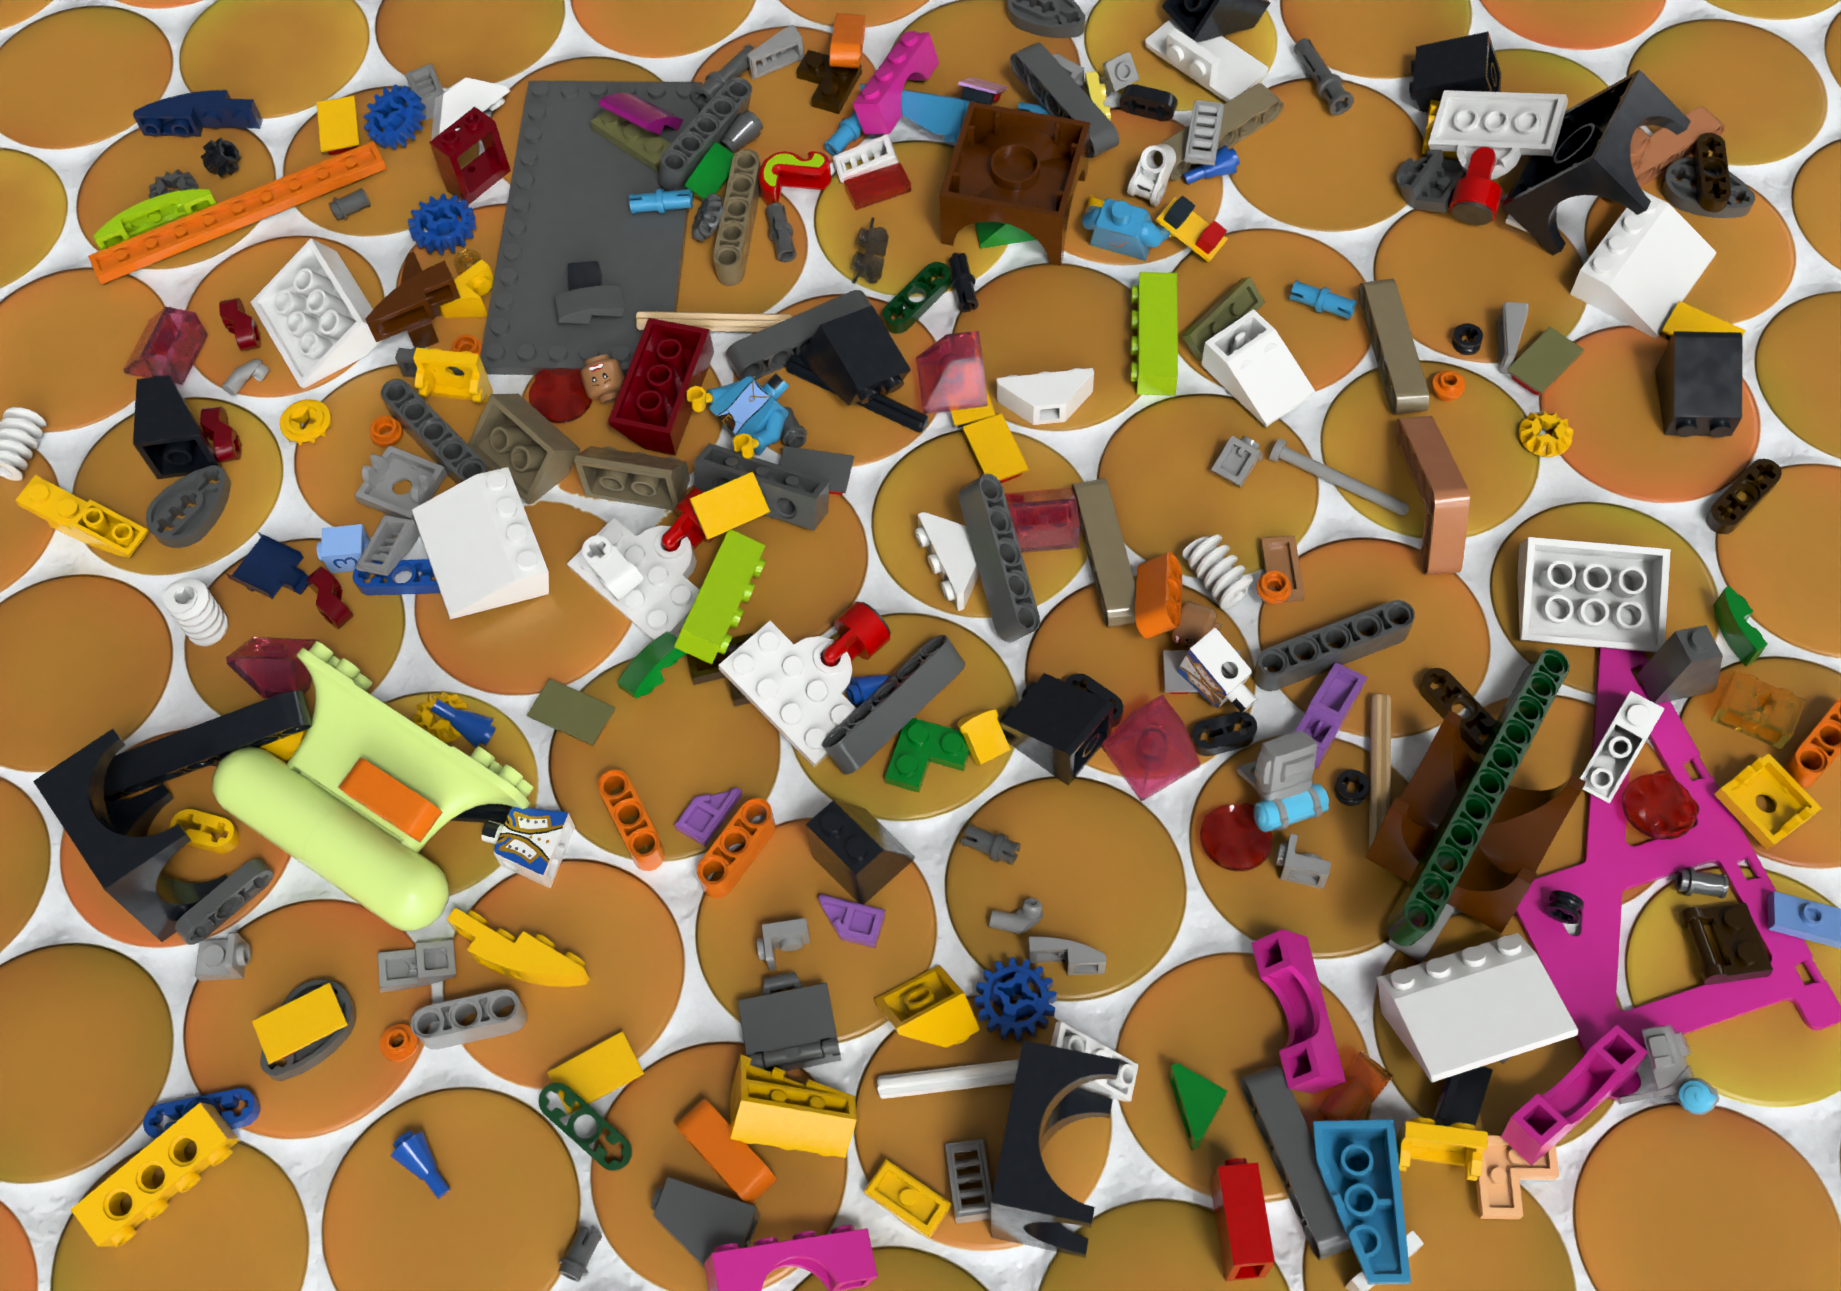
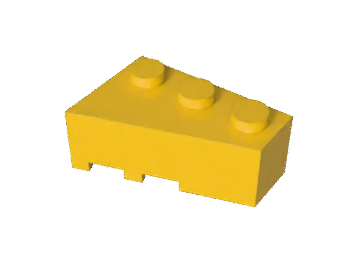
M740 1054L730 1091V1139L746 1144L757 1143L779 1147L784 1150H800L817 1153L826 1157L846 1158L857 1121L855 1096L812 1080H808L807 1085L784 1077L785 1070L774 1067L771 1073L750 1065L752 1058Z

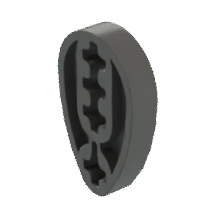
M1074 0L1007 1V14L1010 22L1018 29L1028 33L1052 38H1073L1080 36L1085 30V14Z
M1686 157L1673 162L1668 167L1661 183L1662 194L1668 203L1679 210L1705 217H1743L1749 213L1755 201V195L1748 186L1729 172L1731 196L1726 207L1720 212H1708L1702 209L1698 204L1696 187L1690 185L1691 183L1696 185L1693 157ZM1704 169L1705 173L1710 176H1719V173L1714 169ZM1712 188V190H1711V192H1710V193L1713 194V195H1714V190H1715V188Z
M211 465L196 470L168 486L151 502L146 513V523L152 534L161 544L172 548H182L197 543L207 535L221 516L229 498L231 481L224 469L220 466ZM211 480L216 481V482L219 480V482L216 483V484H215V483H212V482L209 483ZM189 503H191V504H193V505L196 504V506H194V507L187 506V505H188ZM178 515L185 516L183 519L176 518ZM167 526L173 528L171 531L164 530Z
M325 979L308 981L294 989L281 1005L283 1006L330 982L348 1025L285 1057L284 1059L287 1063L283 1068L278 1065L276 1066L275 1063L269 1065L262 1049L260 1065L262 1070L272 1079L284 1081L305 1073L334 1053L349 1037L356 1022V1007L351 996L339 984Z

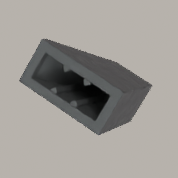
M1707 625L1678 630L1669 637L1637 676L1650 701L1655 704L1714 692L1717 688L1723 655Z
M667 1177L664 1187L659 1186L657 1188L651 1205V1209L655 1210L653 1216L657 1222L704 1269L705 1261L711 1253L715 1252L714 1249L718 1246L737 1243L739 1248L749 1247L760 1218V1213L756 1206Z

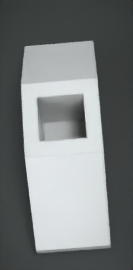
M467 77L456 82L435 98L431 140L473 107L478 108L482 112L487 108L490 111L495 110L505 102L503 96L510 92V90L504 85Z
M1074 368L1069 371H1045L1038 374L1009 375L1003 378H996L997 402L1032 425L1066 422L1093 392L1094 370L1093 368Z
M922 512L918 514L919 528L915 529L917 541L921 548L927 547L930 555L927 556L932 572L934 574L939 573L943 580L940 584L945 599L947 601L952 600L957 611L963 610L980 575L967 527Z
M1056 1022L1051 1046L1120 1059L1117 1080H1094L1080 1085L1077 1089L1120 1101L1131 1102L1139 1065L1063 1022Z

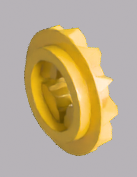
M300 400L291 404L282 413L279 427L289 442L295 441L300 446L307 441L314 444L315 439L319 436L326 437V429L332 427V415L327 406L318 400ZM310 417L313 424H307L306 428L303 429L300 423H306Z
M1542 409L1536 414L1530 412L1527 418L1522 420L1519 428V438L1524 447L1533 454L1542 457H1555L1569 449L1574 429L1568 426V419L1558 417L1557 411L1549 414ZM1542 428L1545 430L1554 429L1552 436L1548 433L1544 435L1539 434Z
M444 691L436 696L428 694V698L423 704H417L418 710L416 715L413 716L414 723L444 743L454 741L461 734L448 720L440 719L436 723L431 709L437 699L457 710L469 711L467 704L457 694L451 695Z

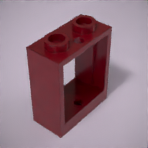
M473 107L429 142L447 192L453 196L457 195L459 201L466 200L468 205L511 171L496 122L476 107ZM479 140H482L485 151L461 169L457 158Z

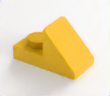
M481 259L454 279L461 298L438 307L444 318L487 316L481 296L486 295L492 289L494 278L490 266Z

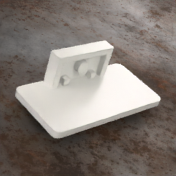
M1172 18L1146 38L1145 46L1225 102L1232 100L1253 87L1268 74V67L1223 36L1196 42L1188 37Z

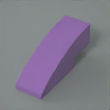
M1335 662L1313 697L1306 714L1294 731H1303L1317 742L1315 769H1318L1368 678Z

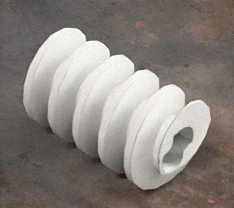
M20 407L8 408L4 411L3 419L0 421V476L8 480L20 481L23 479V474L19 470H26L28 468V463L25 460H30L33 457V452L30 449L37 448L38 442L35 439H39L43 435L39 427L46 426L45 420L29 409Z
M1217 534L1211 537L1198 538L1184 549L1182 556L1184 559L1189 560L1190 568L1196 570L1197 577L1204 581V587L1212 591L1213 599L1220 601V608L1223 610L1229 609L1246 596L1248 587L1253 582V577L1248 575L1240 578L1246 568L1243 565L1233 568L1238 561L1236 555L1225 558L1230 551V547L1226 544L1217 547L1222 541L1221 535Z
M182 578L171 583L166 588L163 594V604L191 642L205 647L221 640L228 628V618L204 583L194 578Z

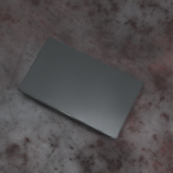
M784 446L779 465L829 480V494L842 495L847 491L854 456Z

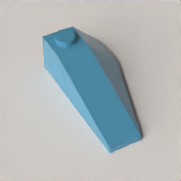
M861 84V91L866 86V84ZM903 90L901 109L903 116L932 133L944 135L943 141L956 143L969 103L976 101Z
M1394 1120L1313 1121L1316 1164L1367 1283L1411 1284Z

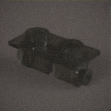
M873 217L866 228L861 227L855 240V245H858L859 249L855 252L850 265V269L854 270L852 279L854 284L859 276L865 278L871 284L876 283L882 277L884 258L881 257H884L886 254L889 235L885 228L873 227L875 219Z

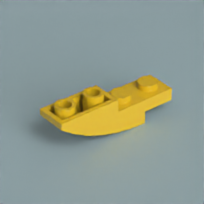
M37 475L31 479L15 500L21 508L46 520L50 527L90 546L122 557L130 558L149 533L148 529L90 499L86 502Z
M454 908L446 919L457 934L472 942L467 951L474 961L496 973L519 981L544 986H584L590 980L584 969L585 962L568 951L565 955L554 950L555 944L541 934L533 937L523 931L518 939H516L502 928H498L495 932L486 926L488 922L482 916L472 910L465 914L459 909Z

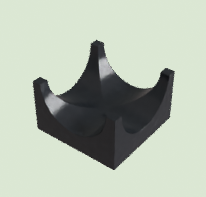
M1639 69L1565 111L1553 156L1529 155L1502 207L1553 256L1561 252L1566 243L1558 231L1556 221L1557 206L1560 202L1574 196L1593 195L1614 200L1633 211L1636 215L1647 211L1651 201L1639 186L1631 164L1630 145L1633 133L1637 127L1653 125L1667 128L1678 135L1687 130L1691 121Z
M111 729L33 782L104 890L155 937L163 942L176 933L175 925L180 917L226 880L228 876L225 874L215 880L203 883H187L160 875L163 867L171 857L189 843L191 839L179 824L164 832L147 836L157 814L174 799L163 783L135 797L115 801L104 800L106 771L116 753L125 746L117 732Z
M1023 1040L991 1200L992 1238L1086 1257L1089 1239L1071 1232L1061 1223L1091 1227L1095 1207L1081 1203L1063 1192L1047 1172L1041 1153L1051 1137L1064 1126L1084 1118H1110L1113 1099L1097 1096L1079 1090L1077 1087L1099 1079L1117 1080L1120 1059Z

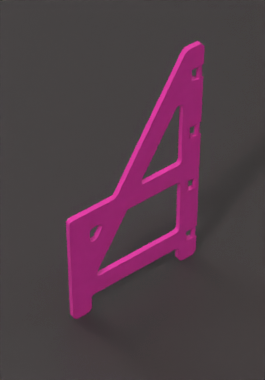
M1599 648L1591 758L1630 691L1650 701L1644 687L1639 686L1631 672L1637 668L1642 669L1648 663L1646 656L1641 651ZM1671 701L1658 703L1657 705L1665 709L1648 739L1690 813L1695 827L1638 846H1630L1625 839L1629 787L1628 771L1610 804L1589 793L1584 863L1534 879L1514 912L1531 948L1538 955L1578 1029V1035L1575 1037L1583 1054L1585 1055L1590 1047L1616 1024L1643 1048H1646L1642 1029L1671 1024L1677 1032H1683L1685 1035L1782 1001L1792 1002L1805 1025L1811 1030L1817 1031L1836 1025L1841 1021V1005L1827 980L1823 979L1804 939L1768 930L1767 896L1776 891L1737 819L1714 795L1719 790V787L1713 776H1710L1700 758L1699 751ZM1692 761L1701 779L1692 781L1683 765ZM1745 859L1756 877L1748 881L1737 864ZM1707 863L1718 865L1722 874H1726L1728 877L1729 886L1738 903H1746L1773 968L1770 976L1712 985L1705 984L1628 1011L1618 1009L1616 1006L1622 892L1677 874L1679 869H1686L1688 866L1695 868ZM1552 891H1566L1583 900L1584 907L1582 911H1579L1580 928L1578 936H1571L1563 923L1552 919L1546 914L1545 908L1548 903H1551L1549 897ZM1804 963L1814 983L1805 986L1795 966ZM1638 1072L1608 1098L1615 1100L1637 1092L1641 1087V1079Z

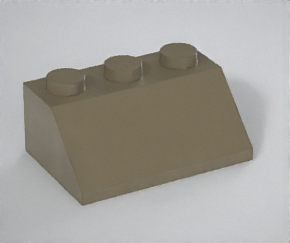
M491 394L468 443V446L484 461L491 471L505 467L509 468L518 494L527 504L535 503L566 478L574 464L575 456L581 450L519 394Z
M590 446L578 453L574 459L587 497L674 511V507L685 497L690 482L686 461L676 457L663 458L651 456L644 452L632 453L619 451L613 447L600 448Z

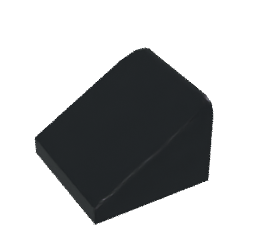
M597 261L569 263V291L584 287L602 286V273L599 263Z

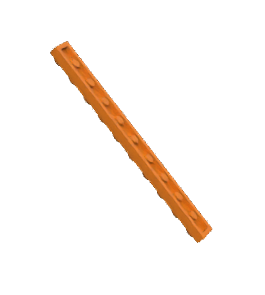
M374 141L88 255L96 277L102 285L383 171L387 167Z

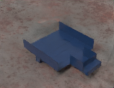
M259 532L258 534L261 538L235 572L232 575L227 574L229 579L246 586L248 590L259 592L273 599L282 586L301 595L308 586L305 579L309 577L303 570L296 568L303 559L300 551Z

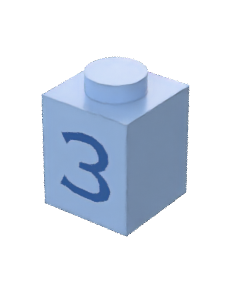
M362 524L322 528V540L317 542L318 558L320 561H324L330 573L354 571L370 538Z

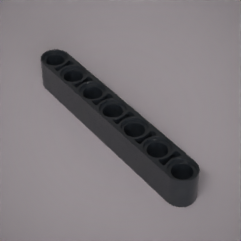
M290 691L115 755L105 775L104 800L114 801L218 763L233 750L246 746L259 748L311 728L312 722L303 691Z

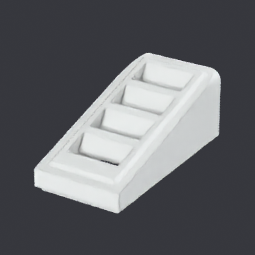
M888 134L832 156L841 183L885 174L901 168L895 148ZM857 160H862L863 164L858 166ZM850 162L852 169L847 170L845 163Z

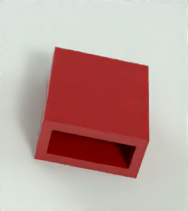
M1245 1158L1228 1159L1223 1161V1166L1217 1167L1210 1184L1225 1282L1265 1278L1275 1260L1258 1162L1247 1163Z

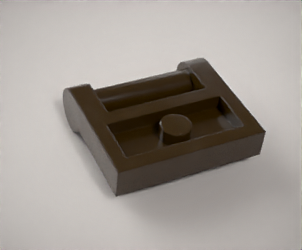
M1746 903L1704 909L1690 907L1679 913L1682 926L1688 928L1703 967L1700 973L1705 984L1712 985L1770 976L1773 968ZM1703 925H1710L1725 966L1718 964Z

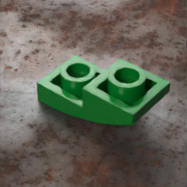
M715 142L684 185V189L691 188L692 195L702 201L711 193L717 195L723 184H726L729 179L734 153Z
M1728 586L1724 588L1713 605L1719 628L1730 648L1745 666H1748L1757 660L1768 643L1763 639L1761 633L1747 622L1753 610L1748 605L1746 599Z
M665 632L647 645L621 675L617 682L619 688L637 699L648 695L655 687L665 682L661 670L674 665L679 658L688 654L674 648L678 637Z

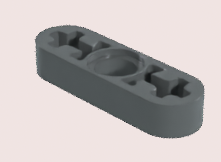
M252 859L246 862L182 915L175 925V931L188 945L197 944L199 941L204 940L265 889L273 878V872L261 859Z

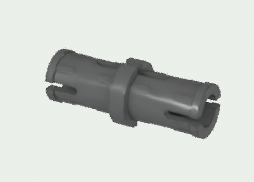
M778 202L772 203L766 207V215L770 224L769 236L775 244L777 259L780 262H790L797 255L792 241L793 229L787 221L785 206Z

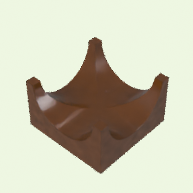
M970 102L939 194L941 244L953 246L956 234L970 224L988 221L1000 222L1015 226L1033 236L1045 249L1049 264L1061 266L1064 257L1069 213L1078 180L1085 182L1088 172L1090 122Z
M1450 710L1400 798L1396 797L1390 806L1366 856V859L1407 882L1410 880L1474 762L1461 740L1460 725L1463 717ZM1572 775L1564 784L1549 790H1526L1509 785L1447 904L1502 934L1537 875L1535 873L1586 782Z

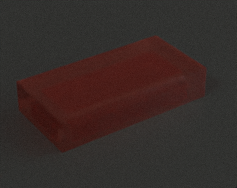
M900 162L844 180L845 190L855 210L912 192L911 182Z

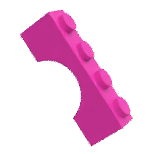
M915 31L904 33L854 101L853 106L864 134H890L902 117L901 97L906 80H928L938 66L939 60L930 33H917Z
M1281 929L1252 942L1260 978L1274 991L1287 1018L1288 1041L1286 1046L1279 1051L1288 1089L1315 1094L1346 1082L1308 938Z
M1616 1024L1590 1047L1583 1058L1560 1082L1542 1095L1536 1094L1512 1115L1501 1137L1532 1166L1637 1072L1648 1053L1647 1050Z
M844 1225L830 1231L831 1234L817 1236L816 1231H806L792 1236L793 1240L778 1242L777 1237H768L755 1241L752 1247L739 1248L737 1243L718 1246L704 1263L708 1291H762L766 1276L774 1270L783 1267H799L810 1271L822 1281L828 1291H844L867 1287L878 1277L868 1228L855 1230L854 1225Z

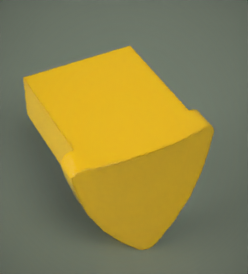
M996 709L966 715L957 723L976 765H981L1011 750L997 719L999 715Z

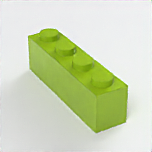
M1139 272L1138 285H1132L1131 304H1137V310H1132L1131 329L1137 330V336H1132L1131 355L1137 356V362H1131V382H1137V395L1175 396L1178 379L1177 273Z
M732 529L727 531L674 648L710 664L713 663L718 652L723 655L725 654L732 639V635L727 634L729 626L736 629L744 612L738 606L741 601L744 603L748 602L755 587L754 584L750 583L751 577L753 576L758 579L766 563V560L760 558L766 545Z

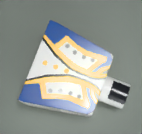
M1213 628L1189 649L1177 669V672L1214 707L1219 708L1229 699L1243 713L1257 700L1254 694L1244 685L1252 674L1251 669L1216 628Z
M514 807L510 810L505 824L488 820L483 827L481 838L484 842L495 844L493 854L500 865L536 883L551 888L575 825L567 812Z

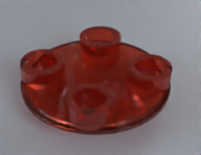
M558 368L540 370L535 375V381L529 391V403L552 423H567L580 418L591 406L592 399H589L586 394L580 369Z
M1664 770L1633 779L1626 786L1622 795V809L1630 824L1642 834L1659 840L1677 839L1688 833L1693 827L1700 810L1698 803L1693 799L1689 791L1674 780V777L1669 772Z
M1249 803L1224 805L1214 809L1205 816L1200 829V842L1206 855L1218 866L1231 871H1248L1258 867L1267 859L1273 845L1272 832H1263L1258 828L1254 819V805Z

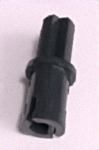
M956 252L949 259L953 277L951 286L956 290L959 310L961 312H971L969 303H971L973 310L979 305L974 290L976 280L970 273L966 254Z

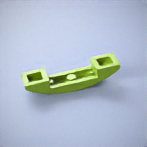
M189 189L166 193L147 199L124 210L103 225L93 237L99 248L103 250L217 203L210 189Z

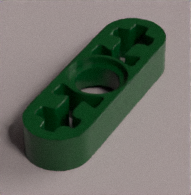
M941 262L928 264L884 307L883 324L889 332L900 334L907 331L950 288L951 271L946 264ZM914 293H921L926 297L921 302L909 300V297Z
M551 1083L543 1088L538 1099L542 1113L603 1168L611 1171L620 1170L630 1162L632 1157L630 1142L570 1087L562 1083ZM563 1090L566 1093L563 1101L571 1109H573L576 1102L582 1106L581 1109L571 1115L567 1125L561 1122V1118L567 1115L559 1108L551 1111L547 1107L551 1102L547 1097L551 1091L558 1094ZM582 1115L592 1116L597 1123L596 1132L589 1138L579 1137L574 1130L576 1120ZM604 1128L611 1132L610 1135L604 1138L611 1145H616L618 1142L623 1144L624 1147L621 1153L624 1159L621 1162L618 1160H613L610 1163L607 1162L605 1157L608 1152L600 1144L597 1146L596 1151L589 1147L590 1144L600 1138Z

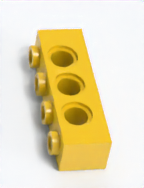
M199 1103L70 1210L97 1247H119L136 1234L137 1231L134 1228L146 1218L151 1220L165 1211L169 1206L167 1201L178 1191L184 1193L195 1186L201 1179L199 1174L208 1166L212 1165L214 1167L226 1160L233 1152L231 1147L240 1140L213 1105ZM193 1140L197 1146V1153L192 1160L187 1161L184 1156V1150L186 1145ZM161 1167L164 1170L165 1178L162 1185L156 1188L152 1177L154 1172ZM129 1194L132 1198V1207L125 1215L121 1211L120 1204L123 1197Z

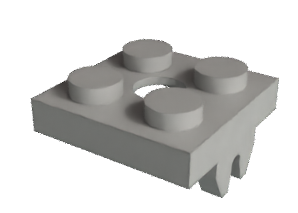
M389 445L382 456L371 454V467L366 465L362 467V479L364 482L354 496L358 503L393 517L414 520L412 509L433 497L447 476L445 467ZM408 480L412 483L411 490L406 494L399 495L393 491V487L397 482Z

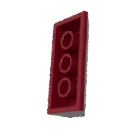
M648 318L608 419L609 425L646 450L676 455L693 411L692 402L687 401V390L693 386L702 387L714 354L710 329Z

